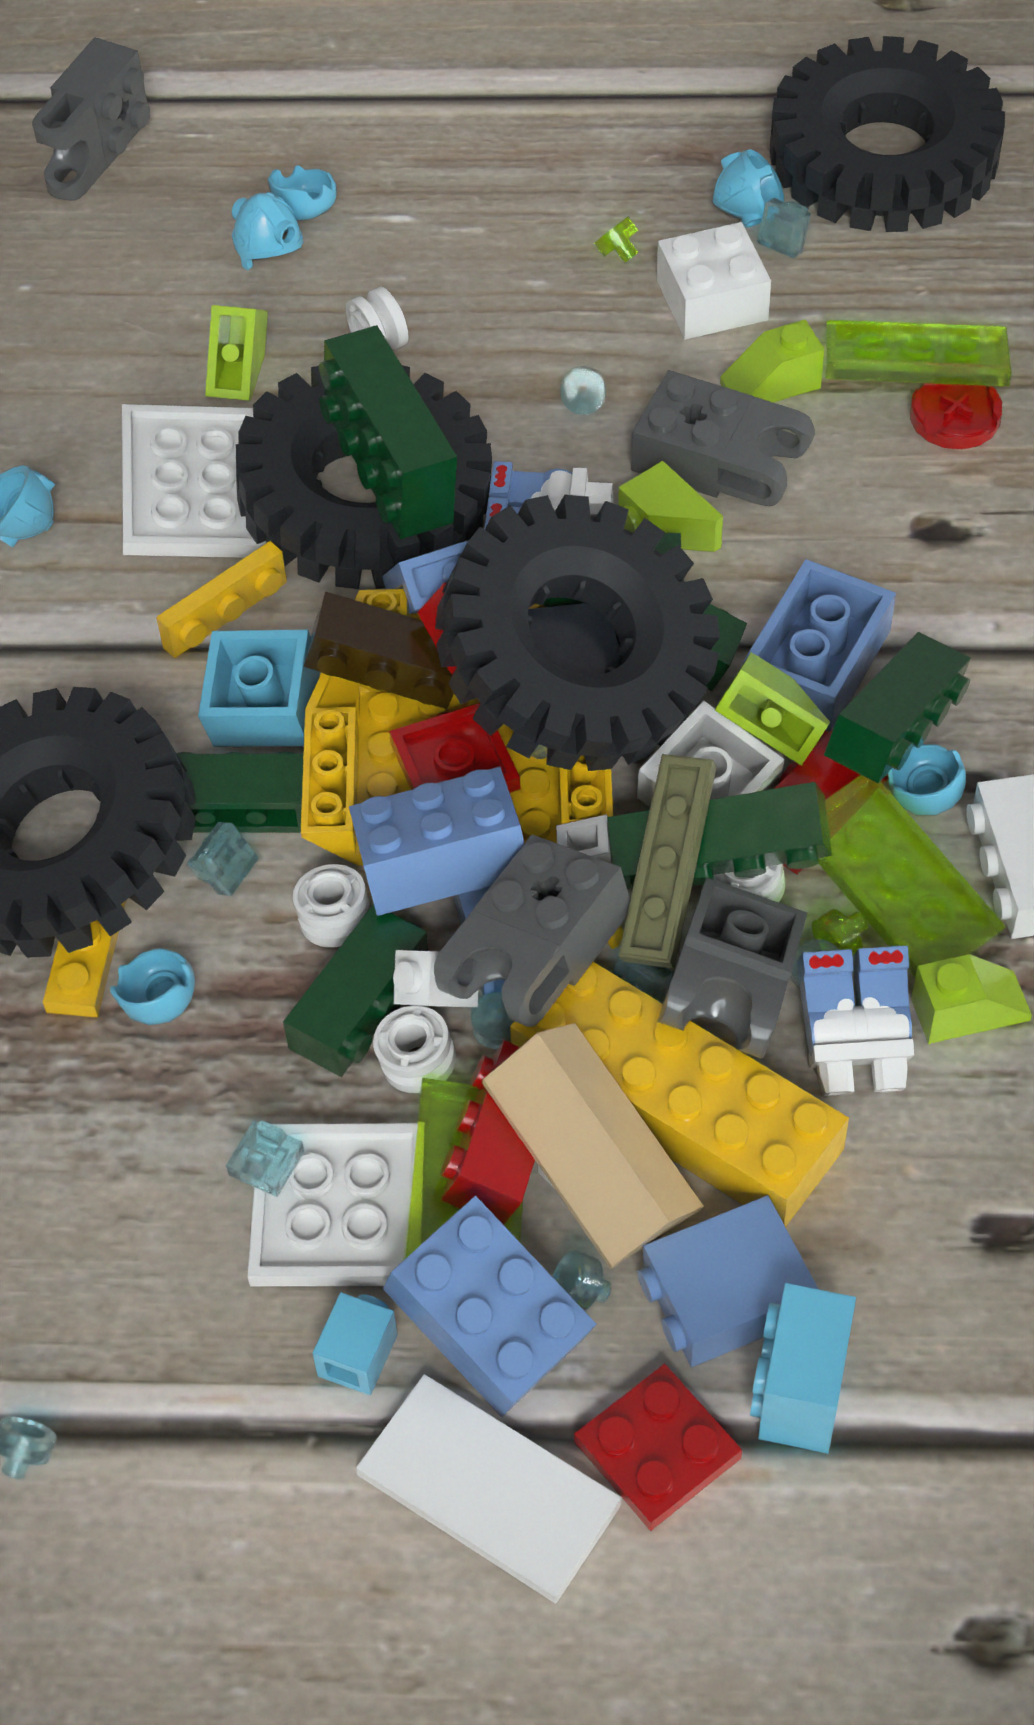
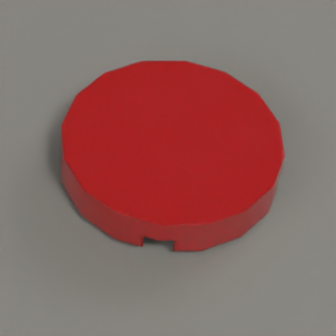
M947 372L931 376L924 381V386L915 390L911 400L910 420L915 431L926 441L943 448L963 450L980 446L993 438L1000 427L1003 402L997 390L989 383L987 387L979 383L978 377L968 373Z

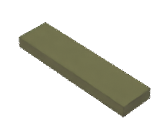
M662 754L618 955L623 962L675 969L717 768L712 759Z

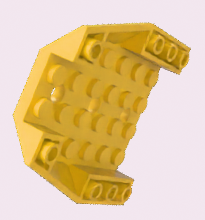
M404 589L359 590L356 595V601L421 620L418 613L409 614V603ZM535 603L534 605L529 607V609L543 608L547 606L543 604L539 606ZM321 673L305 708L301 837L357 866H363L349 806L363 803L372 797H386L411 790L390 744L389 731L480 703L479 700L475 698L460 704L454 694L448 709H444ZM503 724L498 731L505 746H507L513 730ZM538 744L530 758L506 747L520 776L521 790L511 792L510 796L521 826L524 844L532 834L557 843V825L606 814L608 817L613 816L611 769L588 771L585 757L580 756L573 768L568 770L546 765L548 747Z

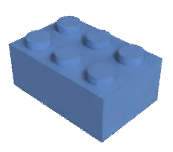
M805 559L743 663L750 652L792 677L830 721L826 728L830 732L835 726L839 713L849 704L891 631L896 593Z
M501 767L489 770H475L459 778L440 783H425L413 790L386 797L376 796L367 799L363 803L349 806L377 916L492 886L524 845L521 826Z
M476 1195L390 1273L383 1287V1290L501 1417L510 1411L579 1345L597 1325Z

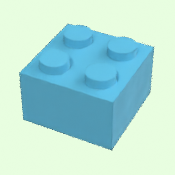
M309 630L212 631L198 717L213 747L304 746L305 708L320 675L319 671L303 667L311 638Z
M785 1283L781 1304L769 1303L763 1335L762 1353L758 1359L750 1416L761 1418L758 1439L829 1453L856 1297Z

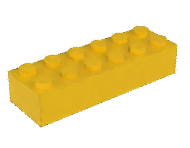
M592 962L575 986L567 985L537 1025L527 1027L514 1021L510 1026L511 1043L521 1047L539 1032L575 1023L672 1161L742 1205L768 1195L785 1227L844 1150L849 1117L741 1051L736 1050L733 1046L692 1021L688 1022L684 1031L657 1022L662 1003L595 962Z

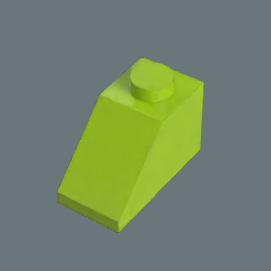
M219 305L211 306L205 396L251 401L265 356L268 310Z
M806 319L764 331L720 376V384L723 387L773 403L820 389L824 348Z
M664 461L618 487V505L629 509L624 529L634 533L643 519L646 518L665 533H681V548L683 550L715 552L721 548L723 515Z
M752 652L746 658L715 708L716 712L799 765L803 764L830 723L792 677Z
M970 954L917 966L911 1001L928 1044L1031 1021V1011L1013 970Z

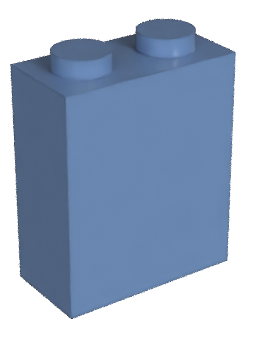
M768 1195L643 1245V1268L637 1271L641 1288L650 1303L658 1300L666 1317L661 1320L670 1347L674 1352L682 1350L691 1368L763 1338L769 1303L781 1304L785 1283L818 1289Z

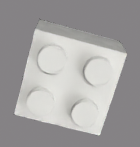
M742 222L658 241L657 282L684 340L769 319L771 279Z
M703 701L640 768L637 798L651 807L662 754L712 759L717 768L710 800L775 789L782 776L784 758L740 726L716 712L715 708Z

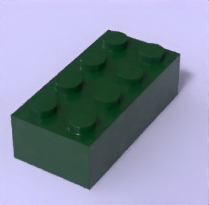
M378 325L324 340V361L319 364L320 376L324 384V396L319 398L321 413L326 423H333L337 429L343 453L347 457L352 455L355 460L362 486L366 490L371 489L374 493L377 508L383 522L392 524L400 540L452 524L454 518L457 456Z

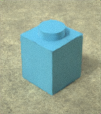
M340 1292L312 1353L317 1376L371 1396L398 1336L394 1311L390 1310L383 1301L373 1296L362 1294L356 1298Z

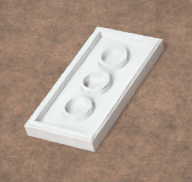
M425 1374L356 1467L357 1476L555 1604L622 1505V1497Z

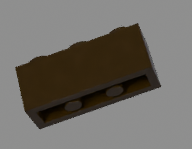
M325 591L314 622L303 667L329 676H336L370 686L376 690L417 700L423 704L448 709L454 695L448 684L452 674L447 667H441L438 650L422 620Z

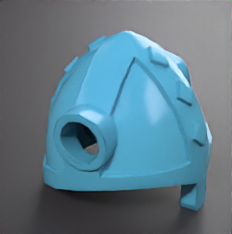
M749 149L730 154L721 160L723 170L717 180L712 200L717 208L731 216L740 218L745 228L758 225L766 218L780 213L784 204L782 185L775 170L762 155Z
M270 192L257 193L248 199L244 197L239 198L234 203L232 216L236 221L232 232V240L244 269L249 270L253 267L252 259L287 254L301 248L303 245V236L294 212L284 202L285 200L282 197H276ZM284 231L287 232V236L285 239H283Z
M21 465L0 474V540L11 547H14L18 540L33 537L45 530L48 531L54 522L52 521L54 514L53 500L50 492L55 483L28 466Z

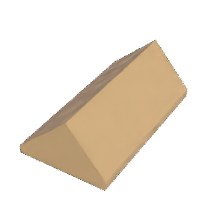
M575 1023L535 1034L483 1079L482 1084L610 1270L643 1249V1245L655 1241L703 1209L704 1206Z

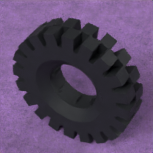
M883 36L882 51H874L869 37L849 39L847 55L834 43L817 50L816 62L808 57L803 58L793 66L792 77L785 75L777 87V98L774 97L770 137L771 165H776L775 172L783 189L792 186L791 198L805 209L818 202L817 216L836 223L847 210H850V228L871 231L875 216L884 217L886 232L908 231L910 214H913L922 229L942 224L944 211L953 218L966 212L971 207L972 198L980 201L990 189L991 179H995L1005 128V111H1002L1003 100L998 89H989L991 78L979 67L967 71L968 59L952 50L936 61L938 45L918 40L911 53L903 52L904 37ZM894 123L917 132L923 137L925 144L907 153L882 155L871 153L855 146L846 138V134L865 124Z
M319 365L311 367V386L298 373L278 382V397L266 391L253 404V417L245 416L238 431L239 444H236V486L241 517L246 516V529L256 544L271 541L282 551L284 566L297 557L298 575L319 583L329 566L335 567V587L359 589L362 570H371L375 588H386L382 576L399 562L465 542V540L468 541L479 527H483V516L487 513L492 469L491 443H487V429L479 415L470 417L471 404L457 391L443 397V381L424 373L413 384L457 456L454 518L452 524L400 540L392 524L383 522L376 502L360 503L341 499L324 489L322 481L316 479L317 475L323 472L328 464L346 457L340 446L337 429L333 423L327 424L321 413L319 398L324 396V384L320 376ZM402 365L410 378V367Z
M564 494L555 511L548 495L526 499L518 514L510 505L493 515L485 530L479 527L467 542L442 591L444 595L437 606L435 629L444 630L436 644L441 667H457L448 682L460 704L475 698L479 700L481 704L472 719L490 736L505 724L513 730L506 746L509 749L530 758L539 744L548 747L546 765L571 770L580 756H584L588 771L612 769L621 756H623L628 765L649 756L657 744L661 747L679 728L708 689L706 685L715 674L719 653L712 651V648L720 639L718 615L703 614L713 600L704 578L684 581L694 562L683 549L676 545L661 555L655 547L665 532L644 518L634 533H631L624 529L629 509L605 501L596 517L590 516L588 496ZM558 597L578 600L594 607L612 624L620 642L618 654L622 656L621 665L616 669L610 666L604 674L600 675L578 674L556 665L538 648L531 635L529 626L532 623V617L528 616L529 607L535 603L540 606L546 599Z
M73 687L66 703L59 690L54 688L33 693L31 716L27 715L17 699L0 706L1 954L11 956L17 945L27 958L50 957L55 936L68 953L93 945L90 923L96 920L100 922L109 936L114 935L132 923L121 904L130 898L142 908L148 910L165 892L153 873L157 872L175 877L187 856L177 841L192 840L196 817L189 808L190 805L196 804L193 784L186 774L187 769L156 720L143 707L136 710L130 699L110 692L103 700L96 688ZM83 790L93 792L100 801V809L92 828L82 840L64 853L48 859H19L12 850L13 839L18 826L35 806L47 798L67 791Z

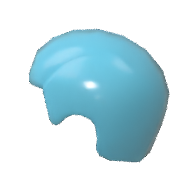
M296 165L292 174L288 177H284L280 170L275 169L267 179L270 193H273L276 197L280 196L285 200L284 202L292 208L297 221L313 219L326 212L334 204L337 196V187L332 175L320 169L304 170L300 165Z
M922 744L920 748L913 746L907 761L899 771L892 768L888 772V783L890 791L899 806L915 815H938L953 808L961 799L966 785V772L961 757L956 750H947L936 744Z
M163 948L142 952L127 965L119 966L117 987L110 986V993L133 1021L146 1025L171 1022L182 1015L192 999L195 988L194 970L191 964L177 952Z

